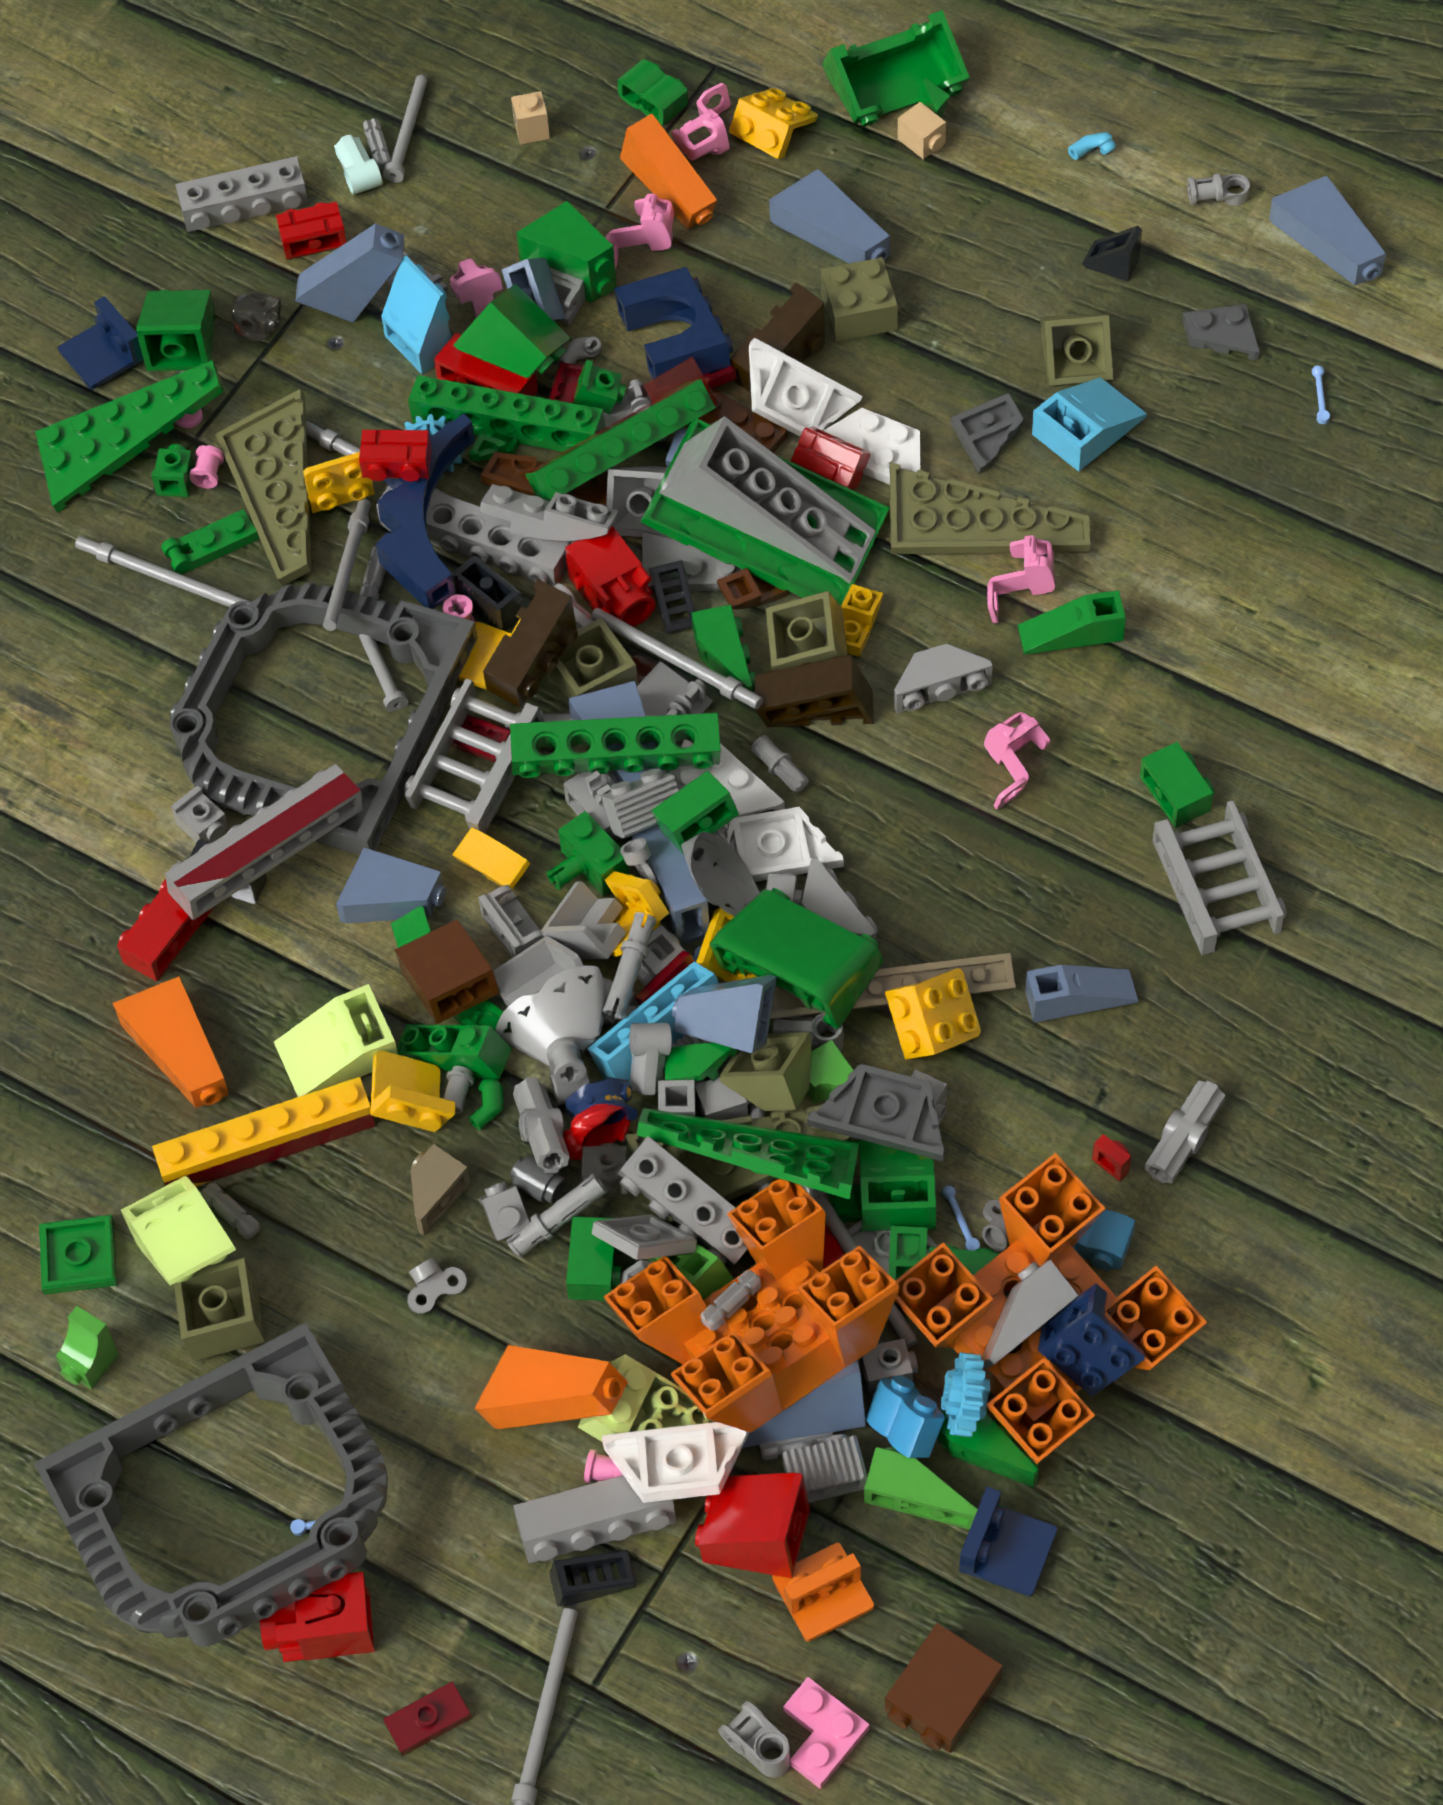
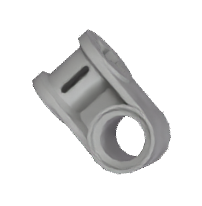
M568 1037L554 1040L547 1048L551 1072L550 1080L558 1106L566 1104L565 1100L580 1087L590 1084L586 1067L581 1060L578 1044L574 1039Z
M745 1701L741 1706L742 1711L728 1725L722 1724L718 1728L719 1734L732 1749L743 1755L763 1775L772 1778L780 1777L790 1768L791 1754L788 1739L767 1720L756 1706L749 1701ZM771 1748H777L783 1752L777 1759L770 1760L763 1757L764 1752Z

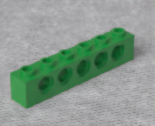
M417 375L408 398L413 424L416 423V416H420L423 421L427 420L429 414H433L435 421L445 416L446 423L465 414L472 421L475 436H479L481 433L493 434V437L500 440L510 441L512 438L518 439L519 444L561 452L606 428L604 411L600 408Z
M718 713L510 724L512 775H520L523 778H535L540 774L554 773L557 776H570L575 772L588 771L591 774L598 771L601 775L608 773L610 770H624L629 773H637L643 771L644 768H659L663 771H672L682 766L707 769L713 765L720 764L721 748ZM680 740H688L693 745L687 748H682L678 746L676 742ZM651 741L656 743L658 747L649 750L645 749L642 744ZM617 743L624 748L620 751H611L607 746ZM578 745H584L589 748L585 753H577L572 749ZM543 747H550L554 752L550 755H542L538 750Z

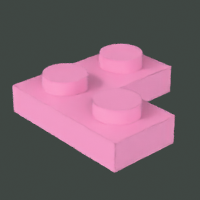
M809 1677L806 1678L783 1706L786 1714L811 1732V1735L790 1759V1766L821 1789L869 1731L870 1724Z

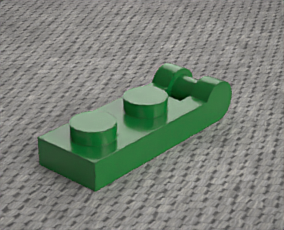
M242 509L183 537L165 540L161 545V550L167 558H171L173 570L182 575L259 540V536L248 515Z

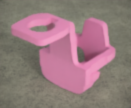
M720 83L702 93L697 100L699 117L685 123L680 128V131L678 129L671 131L674 143L690 161L696 160L708 153L721 155L730 149L724 122L718 116L731 105L727 86L724 83ZM721 94V101L715 108L705 107L712 96ZM705 126L712 135L693 145L688 138V134Z
M647 194L645 198L635 200L634 208L637 215L641 216L640 221L642 225L613 229L606 235L605 238L614 247L615 270L619 256L618 248L649 244L651 251H663L671 247L674 208L671 201L660 199L655 194Z
M471 258L459 262L457 273L450 278V286L456 298L459 299L460 304L471 301L476 318L494 300L493 293L503 289L499 273L495 272L493 268H488L486 265H477Z
M1031 535L1025 536L1023 540L1010 543L1012 557L1024 558L1025 570L995 576L989 580L988 610L992 623H998V595L1027 588L1031 590L1032 595L1046 594L1054 591V553L1049 541L1036 539V537Z
M1023 712L1016 713L1003 723L994 726L989 730L984 741V746L990 756L998 765L1003 762L1015 780L1012 785L998 795L994 803V807L997 810L1019 795L1029 779L1027 771L1015 755V752L1031 740L1041 750L1048 747L1050 743L1049 737L1034 717H1030ZM1016 722L1019 723L1015 728L1010 727Z

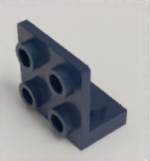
M105 296L94 302L97 316L94 317L96 325L58 346L60 355L90 390L99 387L144 360L137 333Z
M1097 1283L1042 1325L1038 1351L1090 1396L1097 1394L1145 1359V1351L1104 1316L1107 1292Z
M986 1487L960 1553L959 1571L1031 1597L1034 1594L1056 1536L1057 1527L1000 1506L1001 1491Z

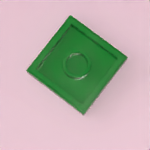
M112 1215L39 1224L41 1290L44 1295L117 1286L115 1232Z

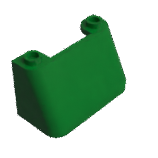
M943 10L929 14V23L912 24L909 30L860 47L854 44L848 50H846L844 44L829 50L822 66L827 78L855 124L861 123L863 127L878 122L881 116L918 104L916 98L922 81L925 78L948 93L950 97L964 90L962 86L968 82L970 77Z
M772 888L771 891L762 890L717 932L710 943L720 968L733 975H736L739 970L745 976L749 972L758 977L766 975L777 976V987L802 999L806 1008L812 1010L814 1007L821 1012H825V1016L822 1019L823 1022L838 1030L884 961L878 949L879 943L875 939L863 933L858 936L790 901V898L777 888Z

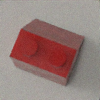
M778 1473L728 1476L720 1494L706 1496V1520L704 1524L698 1525L695 1535V1546L700 1549L703 1563L792 1579L810 1514L803 1474Z

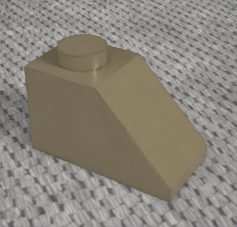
M435 1144L426 1153L421 1152L415 1158L410 1170L415 1218L418 1231L424 1236L470 1184L467 1166Z

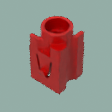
M611 526L606 535L577 540L565 547L568 578L593 611L598 607L633 627L645 622L651 616L656 604L651 597L653 591L648 586L652 578L613 526Z
M363 1572L347 1573L340 1580L332 1581L311 1592L306 1598L296 1600L276 1611L272 1616L259 1620L264 1650L279 1649L283 1656V1662L307 1661L375 1652L370 1591L366 1587Z

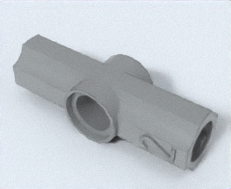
M534 1077L525 1078L520 1084L515 1085L513 1092L520 1114L519 1131L521 1139L524 1142L530 1143L538 1167L544 1169L545 1173H557L559 1169L567 1166L569 1161V1152L562 1136V1113L559 1108L552 1107L544 1084Z
M1208 1080L1206 1082L1198 1081L1181 1109H1176L1171 1114L1163 1129L1162 1139L1145 1164V1170L1153 1179L1163 1184H1172L1191 1154L1195 1155L1207 1136L1211 1121L1225 1101L1226 1094L1219 1089V1086Z

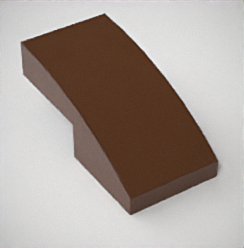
M747 568L717 580V585L727 603L731 605L732 610L766 604L786 597L790 592L788 590H781L750 574Z

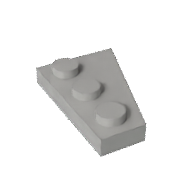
M642 532L643 568L650 575V567L683 560L690 592L721 591L717 585V580L742 570L733 564H725L691 545L685 546L671 538ZM677 572L659 576L660 582L678 578ZM651 579V581L648 583V586L653 591V593H655ZM681 585L662 589L663 593L682 591Z

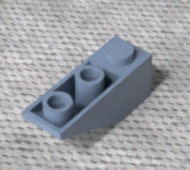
M1056 965L1027 971L1025 993L1033 1022L1138 1003L1130 970Z

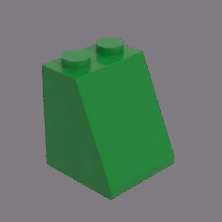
M565 201L516 232L520 262L532 258H546L550 268L584 280L586 301L593 303L602 296L610 294L617 287L613 245L568 201Z
M515 283L492 300L453 345L462 352L529 378L536 371L543 374L552 364L554 365L566 353L563 346L571 337Z
M211 290L147 291L136 328L146 371H185L211 361L215 307Z

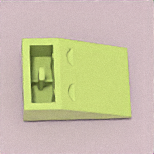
M369 984L335 997L274 1041L298 1097L371 1073L373 1071V1056L380 1050L398 1055L395 1040Z
M186 1175L121 1209L137 1246L169 1285L190 1279L194 1272L207 1265L220 1263L228 1254L236 1250L204 1198Z
M625 1354L610 1362L628 1381L611 1415L582 1418L578 1428L602 1442V1435L712 1423L714 1421L707 1419L679 1386Z

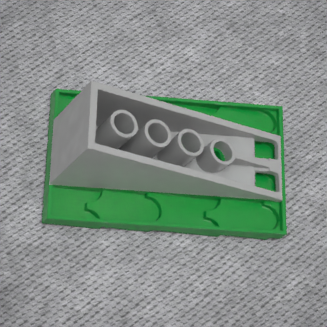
M724 416L712 425L699 419L691 422L640 522L685 546L691 545L725 564H733L742 570L747 568L750 574L781 590H788L801 598L829 591L841 606L851 585L855 583L890 507L775 455Z

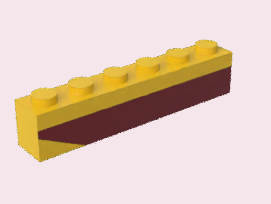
M357 1077L153 1145L152 1148L165 1186L186 1175L197 1187L375 1127L373 1116L370 1115L371 1106L361 1078Z

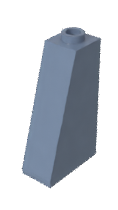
M819 169L769 199L770 221L773 224L847 263L883 257L885 261L890 256V236Z
M1327 176L1272 198L1269 220L1354 286L1365 281H1372L1379 275H1382L1386 253Z
M378 224L372 225L301 272L298 276L295 301L354 322L402 261L405 235Z
M635 681L569 698V714L572 720L646 717ZM651 741L642 744L645 749L652 750L656 748L655 743ZM617 743L607 746L611 751H620L624 748ZM644 768L643 771L637 773H629L624 770L610 771L618 782L629 781L631 784L641 779L640 775L643 772L659 768Z
M659 825L632 835V840L638 838L646 839L652 854L646 860V863L657 880L658 888L661 892L659 897L669 911V914L664 918L671 933L678 938L681 946L705 938L709 926L708 900L703 897L694 882L684 855L661 832Z
M858 1361L839 1371L822 1385L752 1433L749 1432L742 1448L757 1446L766 1442L865 1427L861 1374Z

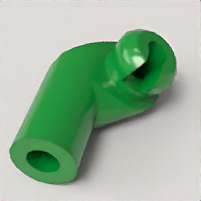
M487 1078L481 1081L478 1090L482 1092V1106L468 1117L471 1124L479 1131L504 1109V1088L496 1079Z

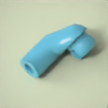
M1108 132L1090 134L1069 146L1068 153L1074 160H1078L1096 147L1100 148L1102 154H1107L1116 148V143L1112 140L1113 136Z

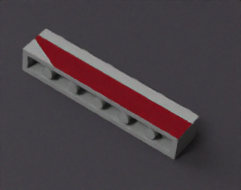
M336 764L326 770L317 772L311 780L298 788L289 790L283 798L274 804L261 808L255 816L246 822L233 826L227 834L218 840L205 844L190 858L174 864L165 873L168 893L192 920L196 919L362 811L361 790Z

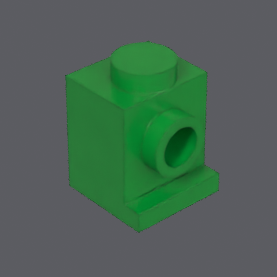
M587 359L578 378L573 403L603 409L604 413L610 414L615 403L621 404L625 394L626 385L620 383L622 374L592 365L593 361Z
M172 444L168 449L159 448L155 469L151 475L156 495L189 497L191 487L189 474L191 469L195 468L191 450H187L179 444Z

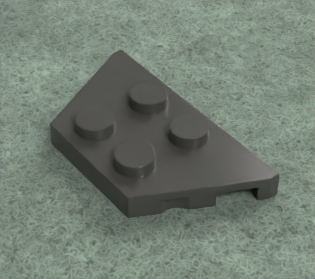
M860 1063L848 1075L847 1081L838 1085L829 1094V1099L816 1112L813 1110L808 1115V1126L932 1159L944 1160V1147L942 1145L931 1082Z

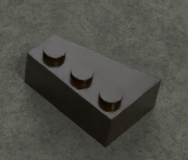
M797 282L790 288L793 295L781 308L776 305L770 311V314L774 317L761 331L756 328L730 357V364L736 370L737 379L734 381L750 393L749 344L754 338L800 363L810 355L818 353L825 344L824 302Z
M537 579L532 587L537 593L529 607L526 609L521 606L516 614L521 620L511 637L506 634L503 636L483 670L486 690L518 707H521L527 698H532L536 694L541 680L547 673L550 674L554 671L559 657L566 649H570L575 644L578 637L572 596L540 579Z
M852 655L836 656L825 661L804 663L797 667L772 670L768 673L754 676L755 694L763 698V702L756 712L766 727L810 726V720H831V725H842V719H863V724H874L873 690Z

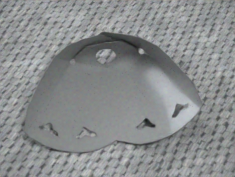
M702 832L681 844L690 874L703 897L711 904L718 905L727 913L735 916L745 907V904H748L760 893L742 858L719 836ZM697 848H703L702 856L695 861L693 859V852Z
M587 965L571 967L553 975L546 981L539 993L521 996L511 1003L502 1013L495 1031L508 1045L548 1066L547 1048L550 1043L559 1038L568 1037L574 1039L582 1051L580 1055L583 1056L588 1051L587 1048L599 1039L605 1021V1014L602 1012L606 1004L605 981L599 967ZM592 975L588 984L578 979L579 976L587 977ZM566 982L564 993L554 992L555 988H560ZM530 1006L527 1017L518 1014L519 1011H525L526 1007ZM508 1022L511 1023L510 1027H511L512 1033H510V1032L504 1033V1032H503L505 1029L508 1028V1027H507Z

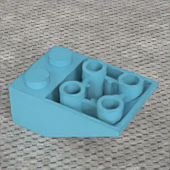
M405 255L399 264L381 317L385 337L423 375L435 367L434 358L452 338L448 325L450 317L445 305L447 296L438 283L433 284L421 265H415Z
M1099 377L1058 391L1033 410L1032 435L1079 472L1147 417V413Z

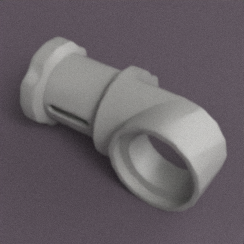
M1215 173L1213 177L1200 179L1188 177L1187 191L1190 205L1196 204L1197 201L1216 199L1217 202L1224 201L1232 206L1242 205L1249 199L1250 182L1248 178L1240 174L1220 176V173ZM1232 186H1239L1244 191L1234 194L1230 193L1227 189Z

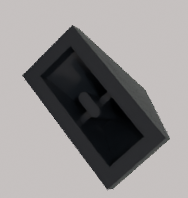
M1135 226L1094 241L1082 264L1088 269L1128 282L1140 258L1142 229L1139 226Z

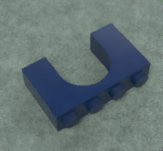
M687 267L614 288L618 314L627 331L668 320L682 321L691 325L680 334L644 345L647 368L658 389L731 366L729 353L733 352L731 338L728 333L723 334L719 316L712 314V307L708 296H702V289L698 278H692Z

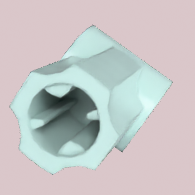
M351 134L341 137L340 141L334 145L335 153L344 169L345 179L352 195L382 186L383 182L375 160L369 158L359 137H353Z

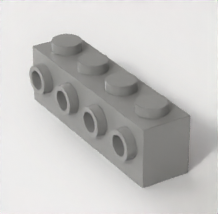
M297 156L175 184L187 232L308 204L305 183Z
M647 1136L617 1173L623 1178L620 1184L635 1196L639 1193L643 1194L651 1201L648 1207L664 1220L668 1216L680 1225L677 1229L694 1237L695 1240H699L708 1248L709 1252L719 1257L723 1264L727 1263L732 1267L747 1250L727 1215L735 1207Z
M623 1475L513 1505L528 1564L537 1561H547L555 1556L577 1550H587L592 1546L609 1541L623 1540L631 1535L649 1530H660L667 1525L676 1523L673 1499L643 1503Z

